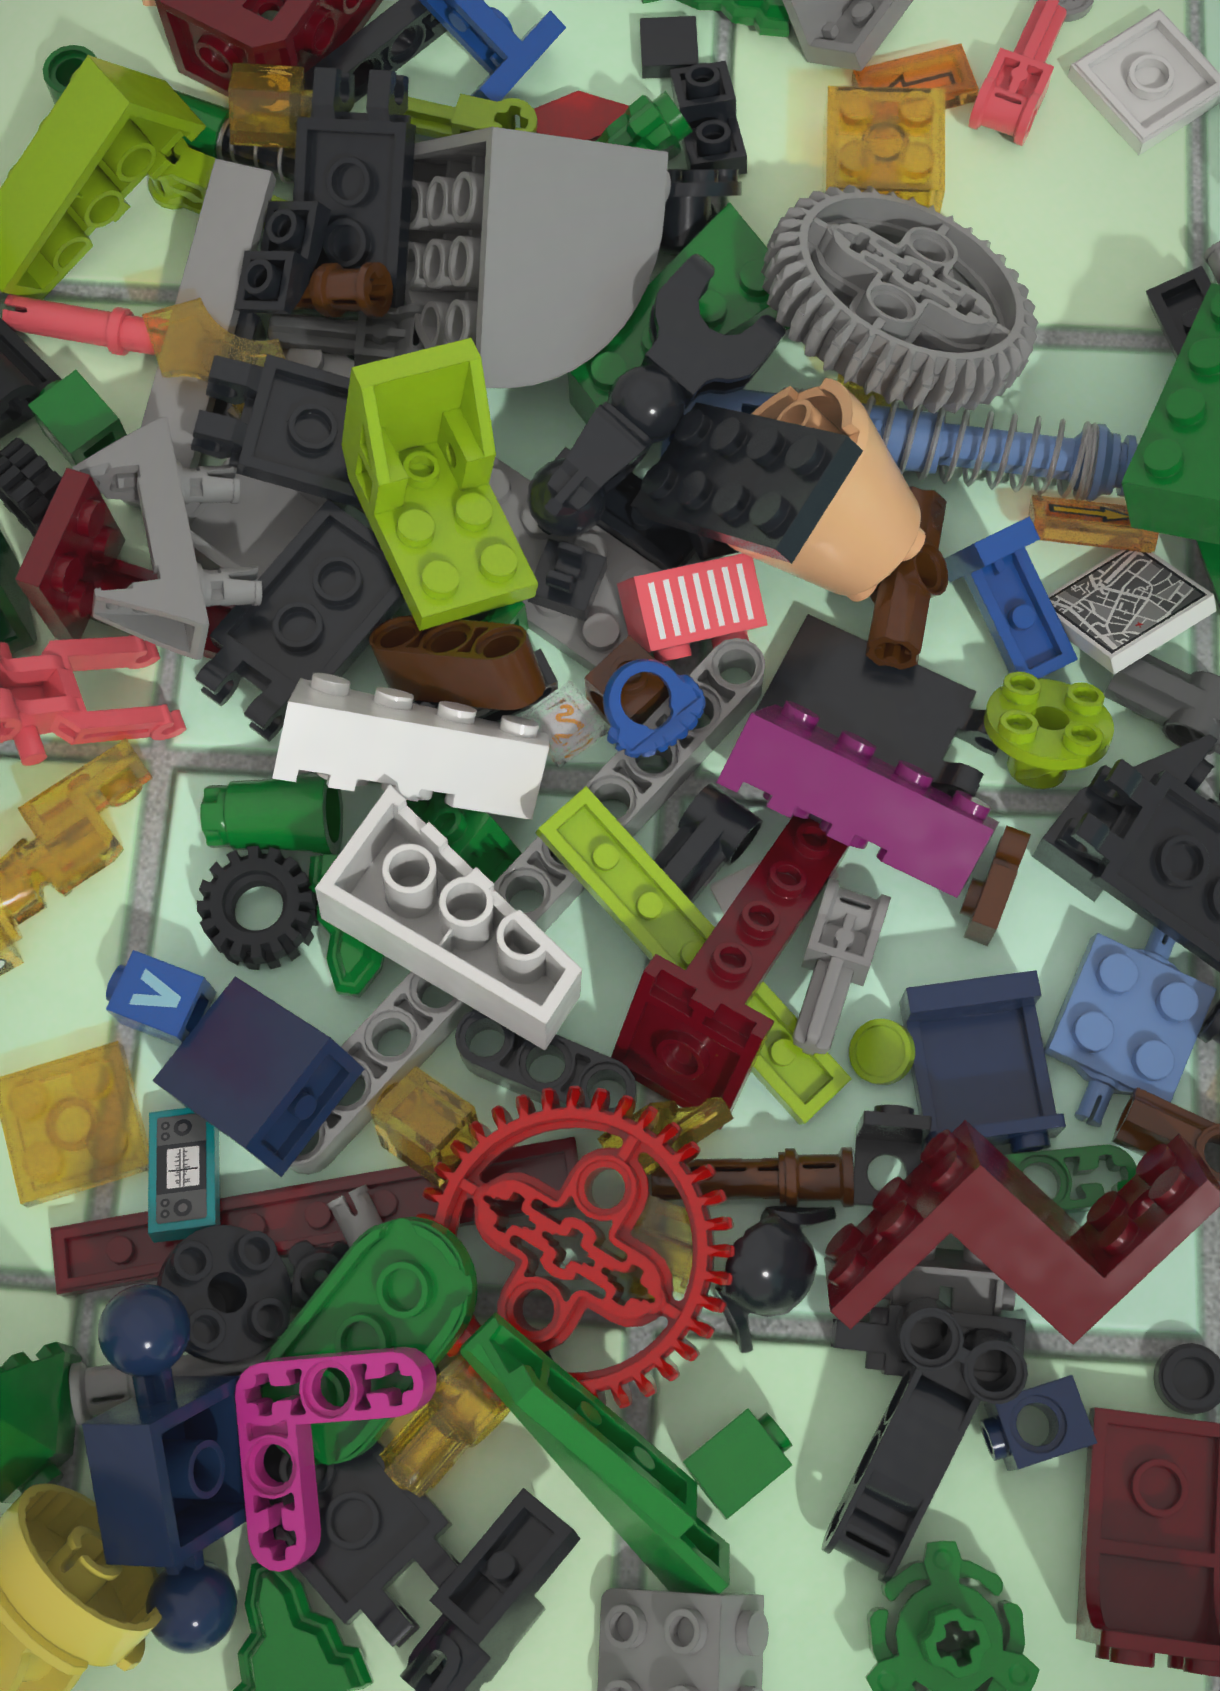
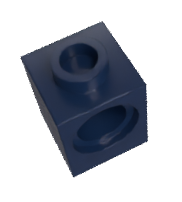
M1073 1375L1023 1390L1018 1397L1007 1403L984 1404L988 1418L980 1420V1428L986 1447L994 1461L1004 1460L1007 1471L1019 1470L1097 1444ZM1025 1406H1033L1040 1409L1048 1419L1049 1434L1046 1440L1039 1446H1034L1024 1441L1017 1430V1417Z

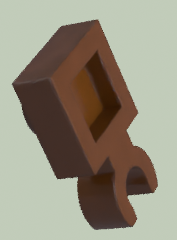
M1006 825L985 880L981 881L972 878L959 914L970 917L963 936L964 938L988 946L998 928L1031 834Z

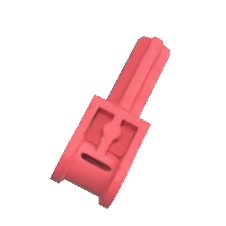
M1059 0L1037 1L1014 51L1012 52L1000 47L977 95L969 119V128L978 130L980 126H984L1014 137V144L1024 145L1047 93L1054 66L1047 64L1046 61L1067 16L1066 9L1058 5Z

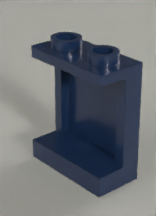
M1037 970L907 987L899 1005L903 1027L911 1034L915 1045V1059L911 1073L918 1113L922 1116L932 1117L931 1131L924 1140V1147L941 1131L948 1129L953 1132L964 1120L970 1123L993 1146L1010 1144V1150L1013 1154L1036 1152L1050 1148V1138H1056L1066 1128L1064 1114H1056L1035 1006L1042 996Z
M235 976L152 1081L184 1107L192 1110L282 1177L365 1068L331 1037Z

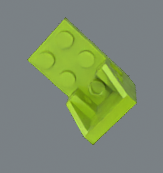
M472 338L351 367L341 443L348 478L419 631L535 597L538 581L489 484L496 451L482 359Z

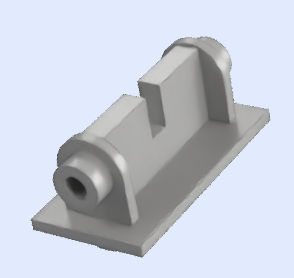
M965 1246L963 1250L935 1247L883 1298L884 1300H889L890 1305L905 1306L908 1302L921 1297H931L939 1300L940 1286L952 1287L951 1311L1000 1316L1001 1310L1014 1311L1016 1292Z

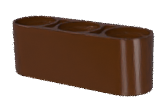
M409 615L387 620L373 630L369 637L371 648L388 688L408 692L414 696L413 700L433 703L449 701L470 707L516 710L535 702L543 695L546 688L545 680L528 634L522 626L455 620L419 631L413 616Z

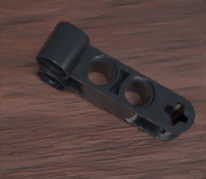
M931 1297L916 1298L905 1304L898 1313L895 1324L897 1339L910 1363L833 1515L821 1548L822 1551L828 1554L835 1549L879 1572L878 1580L883 1583L891 1580L900 1565L980 1402L1003 1404L1015 1399L1025 1388L1028 1377L1027 1363L1011 1338L1001 1331L982 1329L968 1335L964 1340L962 1328L950 1307L941 1300ZM925 1317H936L947 1324L946 1339L934 1349H921L910 1341L913 1326L917 1321ZM988 1350L1003 1351L1010 1358L1007 1373L997 1381H983L974 1375L976 1360Z

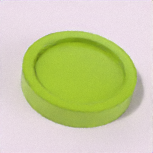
M874 1019L864 1023L854 1033L849 1046V1058L854 1071L865 1081L877 1085H890L904 1078L912 1068L915 1059V1045L911 1034L899 1023L888 1019Z

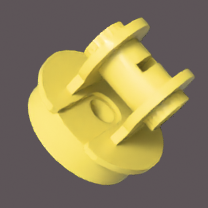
M47 1483L33 1485L25 1490L0 1517V1691H71L82 1673L88 1668V1665L106 1667L116 1664L123 1671L134 1669L143 1658L145 1637L162 1619L156 1607L149 1614L146 1612L148 1592L158 1576L155 1567L107 1565L98 1523L96 1503L81 1493L64 1486Z

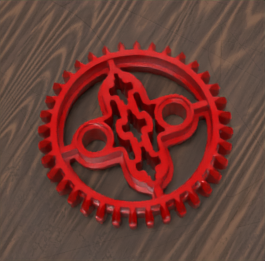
M579 1086L569 1087L566 1107H560L556 1090L552 1088L543 1089L541 1094V1111H536L530 1097L522 1094L516 1097L518 1119L513 1120L510 1113L504 1107L498 1105L491 1110L492 1118L498 1127L496 1131L492 1133L486 1125L479 1121H474L469 1125L471 1134L479 1143L474 1149L460 1140L452 1142L450 1149L462 1162L457 1169L443 1162L437 1163L434 1171L438 1176L449 1182L444 1191L438 1188L425 1187L422 1194L423 1197L428 1201L439 1203L436 1215L418 1213L416 1217L437 1222L449 1229L457 1237L465 1203L468 1199H473L475 1204V1225L481 1238L492 1249L515 1263L514 1269L502 1287L497 1301V1313L541 1351H549L563 1344L574 1332L588 1308L610 1322L624 1327H641L657 1320L661 1316L667 1318L668 1325L660 1335L631 1358L604 1369L589 1372H567L605 1405V1391L611 1389L614 1401L622 1409L632 1404V1393L628 1383L633 1380L645 1397H650L657 1393L656 1382L650 1373L655 1367L668 1381H674L680 1376L677 1365L669 1357L674 1351L690 1362L698 1358L700 1355L698 1349L686 1339L691 1330L707 1339L711 1338L715 1333V1328L709 1322L699 1318L703 1307L712 1312L722 1313L727 1306L723 1299L708 1295L711 1282L718 1285H731L733 1275L726 1271H714L715 1256L730 1258L735 1255V1247L733 1245H715L714 1231H728L734 1227L733 1219L724 1216L711 1219L709 1207L724 1203L727 1200V1195L721 1189L703 1194L700 1185L711 1180L716 1175V1170L712 1165L707 1164L691 1171L687 1164L698 1156L701 1148L696 1142L691 1141L676 1152L671 1146L679 1138L682 1128L677 1123L671 1122L658 1135L654 1133L653 1129L659 1120L660 1111L652 1106L646 1108L636 1122L631 1120L635 1111L636 1100L629 1095H623L617 1104L615 1112H610V1092L603 1088L596 1089L590 1108L585 1107V1095L583 1089ZM571 1128L592 1129L618 1136L623 1141L620 1148H598L583 1155L571 1169L560 1190H556L540 1179L522 1172L504 1173L488 1183H484L481 1179L486 1169L504 1152L516 1144L544 1132ZM642 1153H647L668 1174L684 1202L689 1217L693 1245L692 1267L684 1297L680 1301L675 1300L673 1297V1274L666 1259L655 1249L632 1236V1230L644 1212L649 1198V1178L639 1162V1156ZM606 1170H616L625 1182L623 1199L612 1208H601L595 1202L592 1195L594 1180L600 1173ZM524 1198L521 1210L529 1216L528 1220L534 1223L536 1227L511 1225L507 1229L506 1226L510 1217L502 1211L503 1207L498 1205L496 1200L520 1202ZM543 1203L559 1209H570L576 1204L577 1208L587 1217L602 1222H612L613 1224L609 1230V1240L614 1246L627 1254V1260L602 1246L606 1237L595 1223L576 1217H565L561 1221L544 1211L542 1208ZM581 1232L584 1236L580 1246L588 1252L587 1256L593 1259L595 1263L570 1261L565 1265L563 1261L566 1258L567 1252L559 1246L560 1242L554 1239L553 1235L576 1238ZM522 1239L544 1252L540 1262L551 1276L561 1280H583L585 1277L603 1288L606 1295L604 1296L595 1290H578L571 1294L570 1289L560 1280L549 1276H536L539 1258L533 1251L522 1245ZM639 1267L644 1271L640 1283L648 1289L647 1293L652 1295L655 1300L652 1298L632 1297L625 1302L621 1299L625 1288L617 1281L618 1277L611 1274L610 1270L634 1273ZM536 1289L542 1290L549 1295L554 1304L553 1318L541 1330L529 1325L523 1315L524 1300L530 1292ZM474 1314L466 1330L447 1353L449 1357L461 1354V1346L481 1327ZM468 1362L465 1363L463 1373L468 1377L476 1376L478 1373ZM486 1383L485 1390L494 1394V1391Z

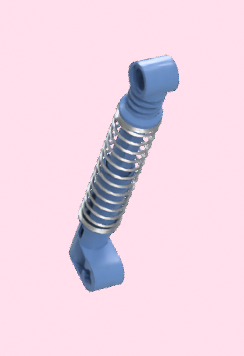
M797 386L794 388L798 393L805 391L803 387L800 390ZM746 389L728 394L707 393L698 396L685 409L684 415L691 411L696 402L752 414L760 405L777 393ZM873 395L869 397L867 404L862 403L901 473L903 474L904 471L916 472L920 482L927 477L928 473L936 474L939 465V476L943 484L951 480L956 467H962L963 481L967 487L975 482L980 470H986V481L991 490L999 485L1004 473H1009L1010 486L1015 493L1023 488L1028 476H1033L1034 490L1039 496L1047 491L1053 478L1056 479L1058 493L1063 499L1070 495L1073 490V496L1076 500L1080 498L1082 501H1094L1102 494L1111 495L1114 488H1116L1117 496L1125 497L1122 480L1138 446L1136 436L1127 435L1124 442H1121V435L1112 433L1106 424H1097L1096 422L1091 424L1090 421L1084 423L1081 433L1076 437L1066 438L1064 437L1066 425L1064 418L1060 420L1057 436L1040 434L1042 423L1040 415L1036 417L1033 433L1017 432L1018 415L1016 412L1012 414L1009 431L993 429L994 412L992 409L987 414L985 428L970 426V410L967 409L963 411L961 424L957 425L946 423L947 410L943 407L935 414L923 411V405L921 404L914 410L899 408V401L896 399L891 403V407L876 405ZM674 433L662 441L660 458L673 439ZM945 466H949L947 475L945 476ZM968 468L973 469L970 479L968 475ZM992 471L998 472L994 482L992 481ZM1015 474H1020L1022 476L1016 487ZM1039 477H1045V482L1040 490ZM1062 480H1067L1069 483L1065 492L1063 491Z

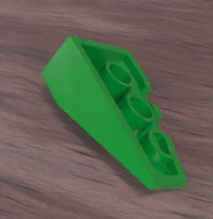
M60 1342L49 1343L37 1352L36 1356L39 1360L32 1362L23 1351L11 1355L0 1367L1 1503H14L29 1487L46 1483L57 1485L63 1478L64 1474L59 1468L73 1455L76 1420L70 1397L69 1372L72 1363L82 1361V1356L72 1346Z

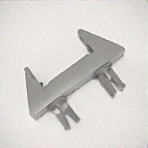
M160 417L140 427L73 466V470L91 475L100 494H104L107 499L140 501L153 574H157L158 578L134 582L126 589H94L93 618L177 654L200 660L203 658L209 628L206 607L247 604L257 606L261 604L262 581L256 580L259 569L257 565L207 570L203 569L200 563H197L185 504L199 502L200 504L225 502L237 504L240 499V479L235 478L236 467L229 466V464L223 466H198L197 468L182 467L180 461H176L167 417Z

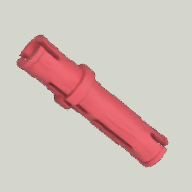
M12 294L6 297L4 304L15 307V311L2 310V320L14 332L18 331L104 346L108 348L111 354L121 356L127 355L129 351L161 356L170 323L168 321L134 316L133 312L128 308L116 307L110 312Z

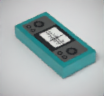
M189 1108L149 1112L148 1234L153 1243L185 1239L198 1230L220 1225L219 1130Z

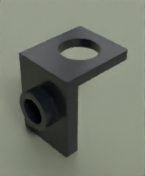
M901 1105L874 1106V1111L863 1112L856 1126L854 1205L872 1207L873 1201L879 1193L869 1182L867 1174L868 1166L875 1158L882 1155L897 1158L905 1168L906 1177L921 1163L922 1143L931 1131V1116L914 1115L913 1108Z

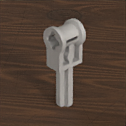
M829 877L801 965L803 968L813 970L792 1035L793 1044L802 1048L803 1053L813 1056L815 1053L826 1054L831 1049L850 984L854 983L864 986L889 907L890 896L881 894L877 899L840 888L839 880Z

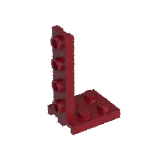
M66 468L15 578L55 639L58 640L81 639L90 619L106 624L93 618L94 589H126L134 582L158 579L157 574H153L152 570L117 559L126 539L91 475L70 468ZM235 605L206 607L209 628L203 657L212 659L220 651L213 645L209 635Z
M792 816L686 970L655 954L643 971L611 1058L620 1061L630 1069L635 1081L719 1130L722 1129L731 1115L774 1024V1020L747 1005L849 849V846L828 837L826 832L819 827L820 823L811 818L804 819Z

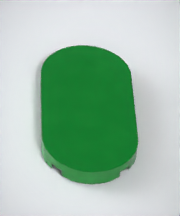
M397 1218L369 1228L348 1249L277 1340L264 1361L278 1357L409 1347L416 1348L426 1354L435 1369L466 1330L475 1311L478 1293L477 1277L474 1264L467 1249L449 1229L425 1218ZM329 1367L321 1378V1391L329 1403L342 1407L350 1396V1383L344 1372L337 1368ZM398 1370L382 1378L371 1379V1392L380 1388L396 1387L401 1390L403 1395L404 1392L413 1389L412 1376L401 1375ZM270 1382L262 1384L260 1386V1389L262 1388L261 1396L262 1398H271L274 1403L292 1395H300V1382L290 1386L277 1387L272 1386ZM395 1418L311 1424L315 1465H334L360 1456L380 1439ZM276 1445L283 1453H285L287 1456L291 1458V1456L285 1448L281 1447L280 1445Z

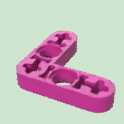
M396 1347L278 1357L251 1365L240 1375L236 1384L235 1402L247 1533L251 1553L260 1565L268 1570L278 1572L292 1569L309 1559L319 1546L321 1523L311 1424L395 1418L421 1409L431 1400L436 1390L437 1381L434 1365L426 1354L416 1348ZM329 1367L337 1368L344 1372L350 1383V1396L342 1407L329 1403L321 1391V1378ZM398 1370L401 1375L412 1376L413 1389L404 1392L403 1395L401 1390L396 1387L380 1388L371 1392V1379L382 1378ZM268 1382L275 1387L290 1386L300 1382V1395H292L273 1403L271 1398H262L260 1386ZM271 1444L280 1445L291 1456L293 1463L292 1473L289 1480L285 1483L275 1481L265 1470L264 1454ZM290 1493L294 1495V1501L285 1506L283 1501L272 1506L269 1503V1499H276ZM282 1524L284 1530L295 1531L296 1543L287 1547L284 1540H275L274 1527Z

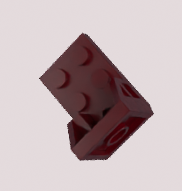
M155 0L178 72L251 109L255 103L254 101L249 105L254 98V87L248 78L253 82L254 80L248 71L253 74L254 78L275 76L288 81L292 85L304 73L364 28L383 0ZM269 10L278 12L272 21L261 15ZM255 106L253 109L270 119L288 115L284 108L266 109Z

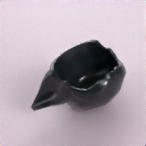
M766 1207L761 1214L760 1222L745 1230L743 1237L734 1242L735 1255L726 1260L725 1271L733 1275L732 1284H717L714 1292L716 1297L723 1299L727 1303L723 1313L731 1327L741 1353H749L753 1350L748 1318L749 1313L765 1317L787 1314L802 1302L809 1292L818 1264L813 1245L802 1230L806 1227L835 1220L837 1215L834 1207Z

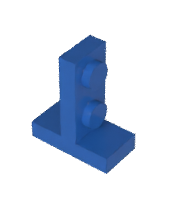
M419 0L489 73L470 96L496 102L505 97L566 29V26L550 10L520 40L513 32L508 18L498 9L489 7L484 0Z
M1029 516L944 558L948 569L949 583L964 577L1009 674L1013 672H1026L1037 678H1042L1077 661L1078 658L1025 548L1040 540Z

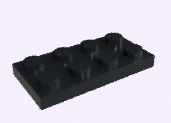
M696 402L691 411L686 413L678 422L673 439L659 461L645 474L641 483V489L630 506L648 520L792 564L863 450L847 435Z

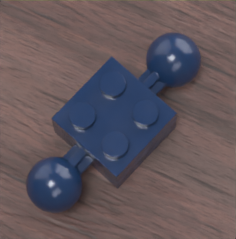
M139 1284L128 1287L116 1294L104 1308L98 1324V1341L103 1355L117 1370L132 1376L135 1396L82 1423L106 1564L165 1567L151 1585L146 1600L147 1614L156 1607L162 1616L160 1622L151 1632L166 1648L178 1653L195 1654L217 1645L230 1631L237 1613V1593L232 1580L221 1567L213 1562L204 1560L203 1549L246 1522L235 1402L236 1384L239 1376H173L171 1367L182 1357L190 1339L191 1325L189 1314L183 1302L172 1291L154 1284Z

